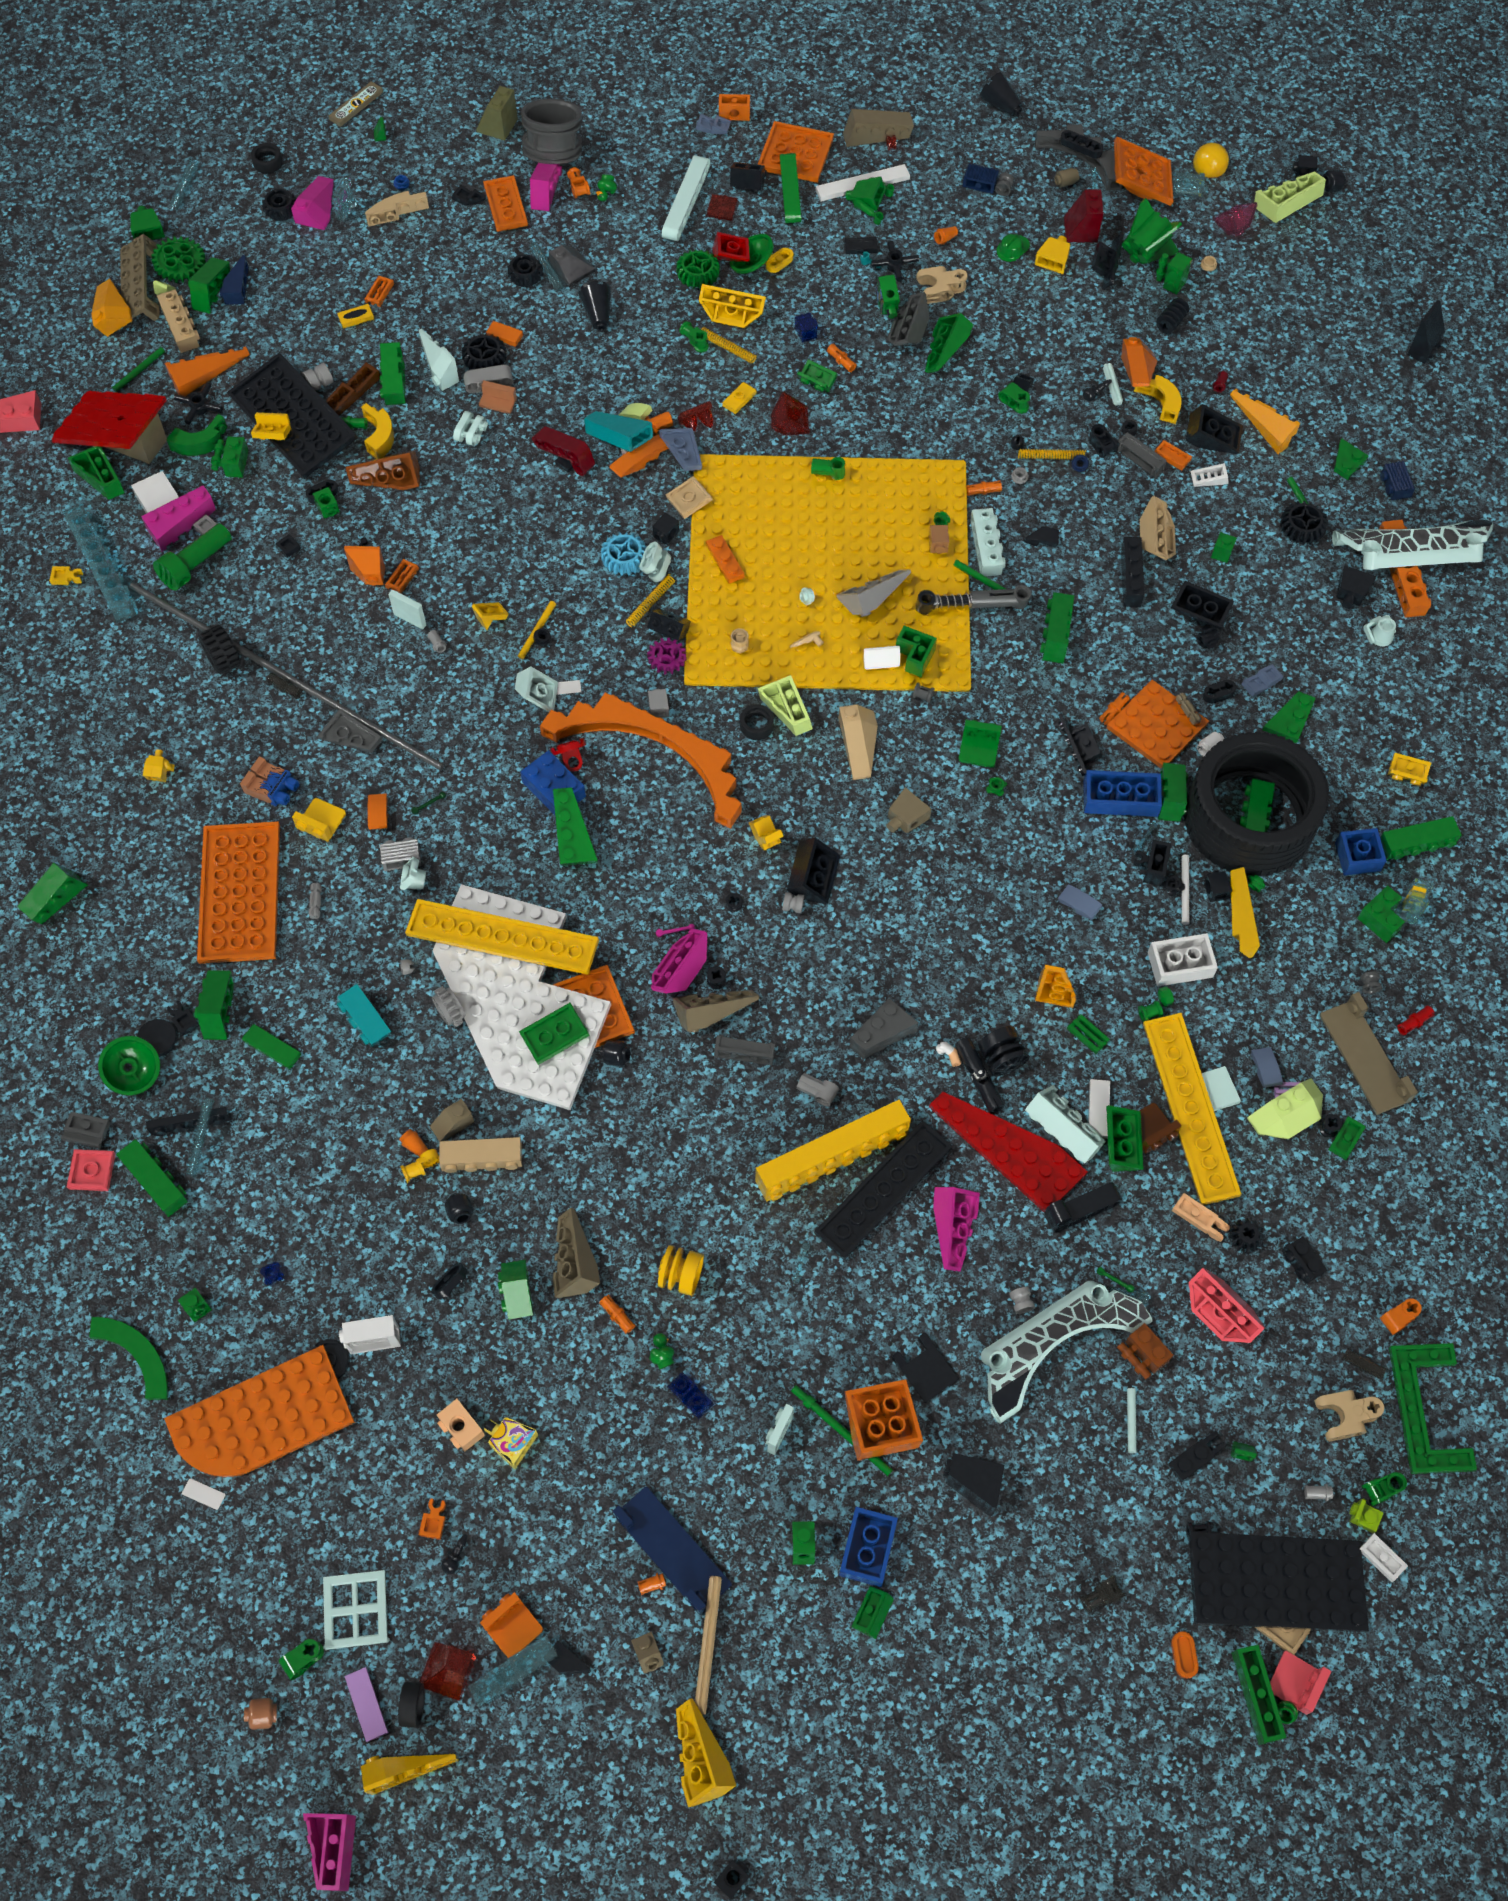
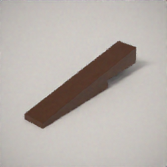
M365 362L346 384L342 382L325 402L340 416L380 380L379 370Z

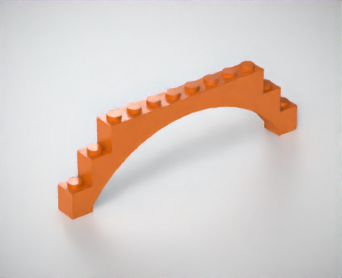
M605 692L594 708L587 703L578 701L567 717L561 712L550 710L540 725L541 735L556 743L559 739L571 735L594 731L626 732L660 742L687 760L704 780L715 805L714 818L716 822L731 829L742 812V803L738 799L731 797L736 789V778L731 773H725L731 764V753L728 750L719 748L710 741H704L695 734L682 730L677 725H671L664 719L651 715L646 710H640L632 703L624 702L615 695Z

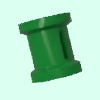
M1158 1000L1147 1006H1138V1013L1142 1022L1154 1017H1163V1009Z

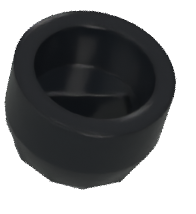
M1021 435L1013 436L1010 443L1011 448L1014 450L1022 449L1024 447V438Z

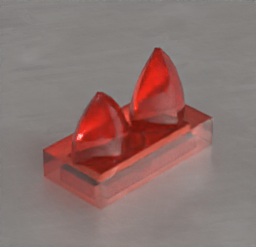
M708 401L680 413L677 418L679 424H684L685 427L696 431L697 418H699L705 426L712 428L713 415L711 409L713 406L711 402Z

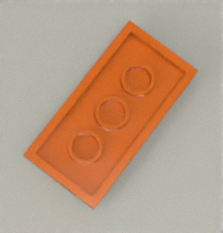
M514 175L483 181L496 231L528 226Z

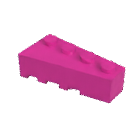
M203 485L141 517L147 531L161 552H164L167 549L166 546L171 542L174 544L179 540L178 537L181 534L189 532L194 523L205 515L209 516L216 508L211 495Z

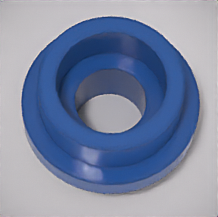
M405 175L395 177L394 187L396 189L405 190L409 187L410 182Z

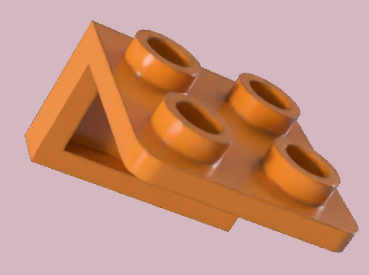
M515 1592L512 1595L506 1594L499 1601L500 1605L495 1610L489 1609L482 1616L483 1620L480 1622L509 1659L517 1656L543 1632L542 1626Z

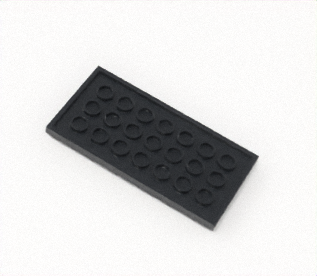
M280 352L227 392L228 396L255 425V414L257 412L288 414L291 430L285 440H268L304 479L358 439L352 429Z
M1205 1532L1189 1533L1194 1624L1349 1632L1369 1631L1362 1552L1360 1550L1361 1541Z

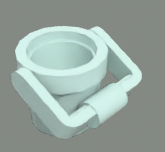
M1389 615L1373 618L1370 620V623L1365 624L1363 627L1369 642L1383 647L1392 643L1394 633H1396V623Z
M412 857L404 864L400 889H424L426 871L418 869L419 859Z

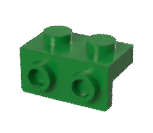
M809 359L803 370L797 373L801 383L805 385L811 384L819 392L824 390L828 393L838 376L836 372Z

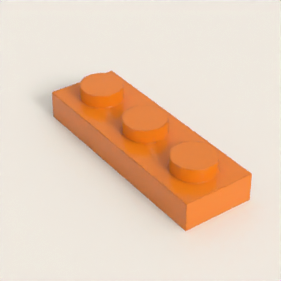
M720 535L707 540L706 546L728 584L744 578V572L723 536Z

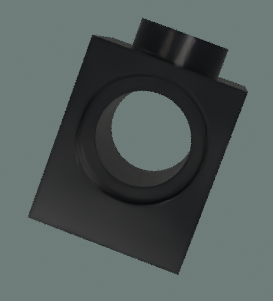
M1298 155L1297 161H1294L1292 171L1295 172V178L1316 172L1317 156Z
M664 513L653 525V537L666 545L679 532V520L667 513Z
M1213 871L1207 874L1204 886L1209 901L1227 900L1232 889L1226 871Z
M731 1860L714 1881V1884L732 1899L749 1879L750 1876L747 1874L749 1869L740 1860L736 1863ZM730 1871H737L739 1873L740 1881L738 1884L730 1885L727 1882L726 1877Z

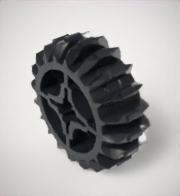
M487 333L485 335L479 334V336L473 335V339L468 338V341L464 342L462 360L469 370L504 365L507 351L503 341L493 334L490 336Z
M1304 500L1302 504L1299 501L1295 504L1291 503L1281 515V532H1285V537L1289 536L1290 541L1295 540L1296 544L1302 542L1304 545L1307 542L1311 545L1313 541L1317 542L1324 536L1328 525L1327 514L1323 513V509H1318V505L1313 506L1312 502L1306 504Z

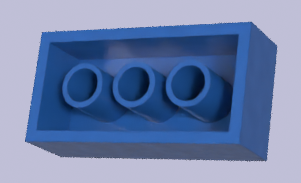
M1086 770L1083 781L1084 813L1159 816L1162 807L1161 774Z

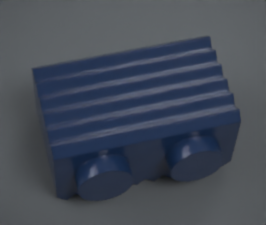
M969 163L963 178L962 187L993 194L998 181L999 170Z
M1405 462L1386 463L1380 472L1381 481H1384L1386 487V494L1390 495L1391 500L1412 497L1415 487Z

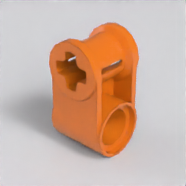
M1407 1299L1397 1307L1390 1309L1379 1319L1389 1332L1395 1335L1421 1313L1422 1307L1417 1300Z

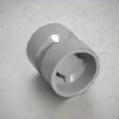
M325 363L315 366L314 370L308 369L302 372L303 378L315 391L321 389V385L325 387L333 383L332 375Z

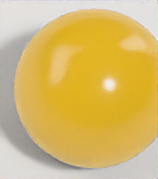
M1218 143L1202 145L1196 151L1193 158L1195 171L1208 178L1223 175L1229 164V156L1226 149Z

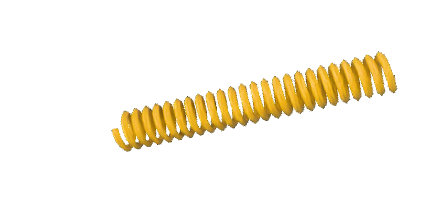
M705 327L701 329L706 330L707 340L750 363L756 360L757 356L750 353V351L748 352V350L739 347V345L737 346V344L735 345V343L726 340V338L724 339V337L722 338V336L713 333V331L711 332V330L709 331Z
M1020 449L1018 459L1020 458V452L1021 459L1022 456L1025 459V454L1027 459L1028 452L1029 459H1033V454L1034 459H1036V453L1037 459L1039 458V453L1040 459L1041 455L1042 459H1044V453L1045 459H1047L1048 452V459L1049 456L1052 459V454L1053 459H1055V453L1056 460H1060V455L1061 459H1063L1064 453L1065 460L1067 453V460L1068 456L1071 460V454L1073 460L1074 452L1075 456L1082 455V453L1085 456L1086 450Z
M668 574L630 617L626 619L628 626H635L640 618L653 607L654 603L665 594L666 590L675 583V580L669 576L671 574Z

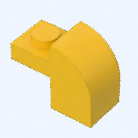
M764 815L748 822L755 839L763 850L781 843L782 831L775 829L770 815Z

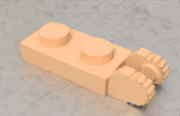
M1185 1193L1182 1194L1172 1209L1174 1213L1204 1233H1208L1211 1238L1221 1242L1224 1237L1220 1232L1211 1227L1213 1223L1225 1232H1228L1230 1226L1220 1219L1217 1214Z

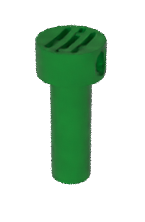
M218 523L179 553L174 554L169 551L153 562V568L159 579L168 588L176 591L191 580V570L232 540L231 534L225 526Z

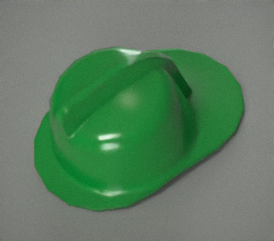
M1008 234L1003 237L998 245L997 256L1006 262L1015 261L1029 249V240L1022 235Z

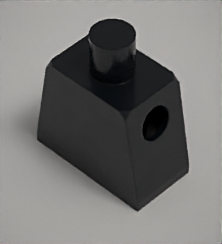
M1344 565L1339 577L1336 595L1338 599L1343 600L1342 606L1347 609L1352 608L1353 604L1360 606L1371 590L1377 576Z

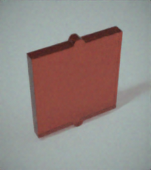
M712 194L706 217L732 221L738 198Z

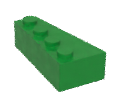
M1053 592L1052 599H1048L1047 609L1050 612L1046 613L1044 624L1048 625L1043 630L1042 638L1045 639V643L1042 642L1040 653H1043V661L1064 663L1069 642L1074 595Z
M1252 779L1251 784L1246 785L1244 796H1247V800H1244L1241 811L1244 812V816L1240 817L1239 825L1250 830L1267 832L1272 809L1269 806H1271L1273 801L1275 783Z
M572 787L553 789L560 865L598 863Z

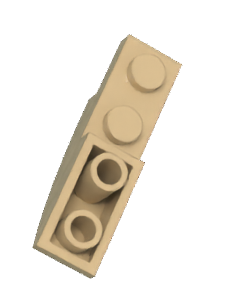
M405 191L376 203L365 212L368 227L399 220V215L428 209L426 192L410 195L409 191Z

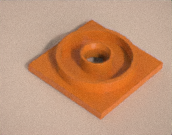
M1116 137L1114 140L1116 183L1123 185L1129 192L1140 198L1155 199L1171 206L1173 203L1171 160L1125 139Z

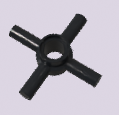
M888 241L889 253L887 259L871 260V267L887 265L888 270L895 273L896 281L900 282L903 280L901 274L903 263L919 262V255L903 257L901 251L895 250L894 242Z
M206 382L201 392H193L189 397L179 394L174 395L175 401L189 404L191 408L184 420L186 424L190 425L195 415H202L207 410L222 413V406L208 403L206 400V396L212 387L210 383Z

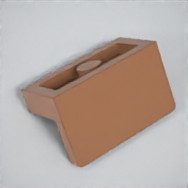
M483 380L481 385L483 395L479 402V407L510 414L517 400L516 389Z

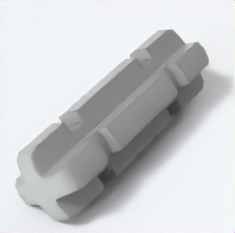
M312 883L310 886L309 916L311 919H318L320 917V893L322 887L319 883Z

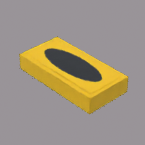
M369 304L337 313L343 329L374 320Z

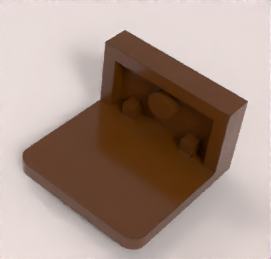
M1151 1103L1139 1110L1141 1111L1142 1150L1145 1154L1151 1150L1156 1151L1167 1140L1172 1141L1179 1136L1178 1132L1182 1125L1178 1120L1170 1123L1156 1103Z

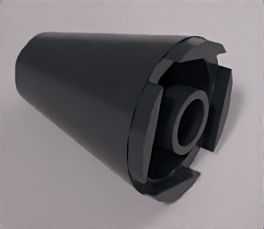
M1001 72L996 73L991 78L992 82L989 85L985 84L981 90L980 97L1011 117L1014 115L1018 116L1022 111L1021 101L1005 75Z
M598 281L588 282L582 285L581 290L578 291L579 298L593 328L601 331L609 325L611 288L606 282H603V284H598Z

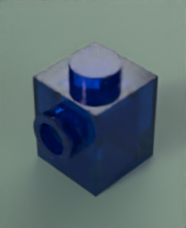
M811 313L796 316L794 329L801 342L817 338L818 324Z

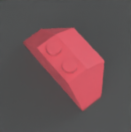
M1203 1267L1189 1281L1192 1312L1222 1341L1251 1343L1265 1329L1255 1311L1224 1280Z

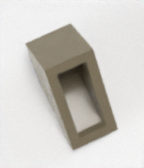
M460 1099L445 1108L431 1124L430 1128L440 1142L447 1140L475 1122L472 1113L464 1101Z

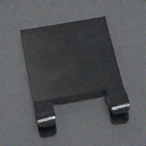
M923 1333L919 1336L918 1341L926 1349L924 1352L908 1363L900 1352H896L892 1356V1360L905 1375L923 1402L927 1403L959 1378L934 1346L928 1334Z

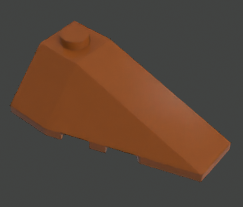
M415 450L345 467L350 484L406 490L420 486V467Z

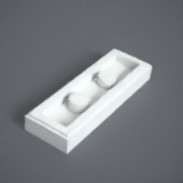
M1090 1079L1088 1123L1102 1138L1108 1139L1106 1106L1110 1105V1081Z

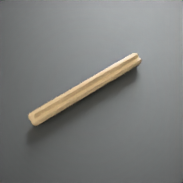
M711 1576L709 1578L695 1703L702 1715L706 1714L722 1581L719 1576Z

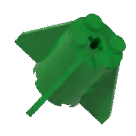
M1147 198L1141 201L1129 235L1122 243V247L1130 255V260L1135 264L1138 262L1146 264L1159 260L1163 253L1168 254L1169 257L1179 251L1171 238L1173 237L1172 233L1182 223L1170 222L1166 217H1160L1161 213L1154 211Z

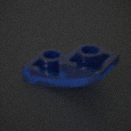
M683 1372L667 1386L679 1401L698 1419L714 1405Z

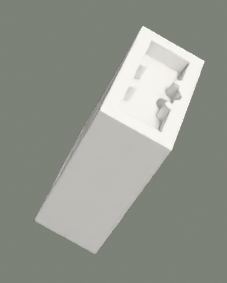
M393 1315L342 1323V1330H339L340 1342L343 1343L344 1348H347L350 1354L401 1347L399 1326Z

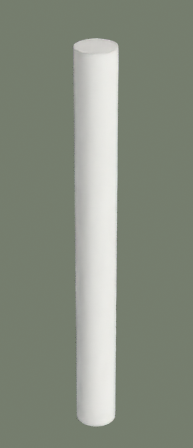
M1182 855V883L1185 884V889L1182 891V924L1188 925L1189 855Z

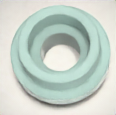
M807 587L801 589L799 594L801 602L805 605H810L811 602H814L815 595L813 590Z

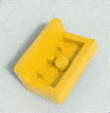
M257 412L255 414L256 425L251 431L252 438H259L261 440H285L291 430L288 414Z
M1394 753L1387 775H1391L1392 779L1397 781L1406 779L1412 785L1421 786V784L1427 783L1431 762Z

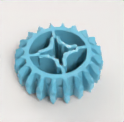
M619 532L618 536L613 534L612 538L607 537L606 542H603V548H601L603 565L605 568H608L609 572L613 571L615 575L620 573L623 576L624 573H627L629 576L631 572L636 574L637 570H641L639 566L646 549L645 542L641 540L640 536L635 537L634 533L628 535L627 532L624 535Z

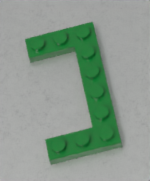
M1453 1343L1390 1346L1389 1353L1410 1473L1476 1471L1477 1467L1473 1448L1430 1449L1416 1372L1418 1367L1455 1366L1457 1361Z

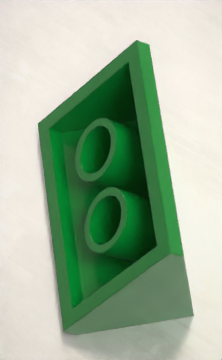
M1111 1105L1106 1106L1108 1157L1112 1172L1143 1170L1141 1111Z

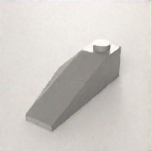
M905 569L892 572L880 577V580L866 582L865 586L850 588L836 596L853 615H861V617L870 615V611L878 608L910 575L911 570Z

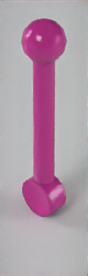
M689 924L686 927L664 931L658 929L656 936L662 937L664 934L695 929V925Z

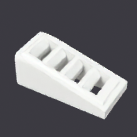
M1225 463L1191 471L1194 487L1229 484Z

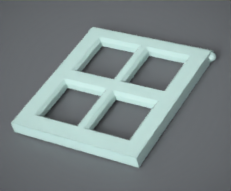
M385 1570L323 1577L325 1635L323 1649L388 1643L390 1641L387 1628ZM377 1581V1603L358 1605V1583ZM352 1584V1605L333 1608V1586ZM378 1612V1634L359 1636V1614ZM352 1615L353 1637L334 1639L333 1617Z

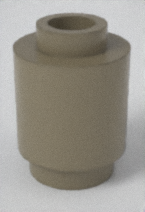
M1069 168L1058 171L1054 177L1055 184L1060 188L1075 184L1079 181L1078 170L1076 168Z

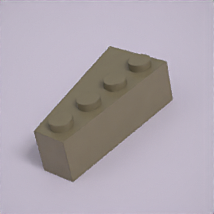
M851 109L843 136L847 147L910 138L914 124L910 112Z

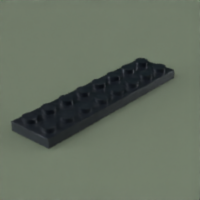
M922 1120L814 1231V1234L845 1260L952 1149V1145Z

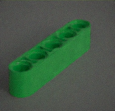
M796 153L780 154L785 224L801 222Z

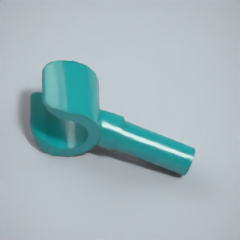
M863 252V257L860 256L861 264L871 265L872 259H870L869 253Z

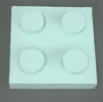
M786 1404L784 1410L779 1409L775 1418L776 1426L775 1428H770L766 1436L767 1452L776 1455L793 1419L794 1407Z

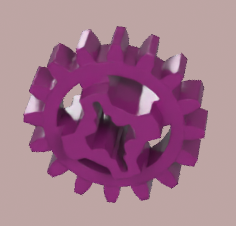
M668 637L667 641L660 638V643L654 641V646H649L650 651L647 652L648 663L651 664L652 669L657 668V673L662 670L664 675H666L667 671L673 674L674 669L680 671V666L684 667L686 649L683 648L682 643L677 644V640L672 642Z

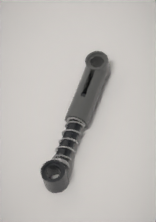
M1019 585L1015 589L970 591L967 595L958 593L957 595L951 594L950 596L946 594L939 596L930 590H922L918 594L915 607L921 614H929L932 610L939 607L942 608V606H948L949 608V606L964 607V605H968L971 609L994 607L1024 609L1031 597V591L1025 585Z

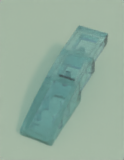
M544 1636L508 1658L506 1662L468 1686L478 1708L522 1681L555 1658L557 1654L548 1637Z

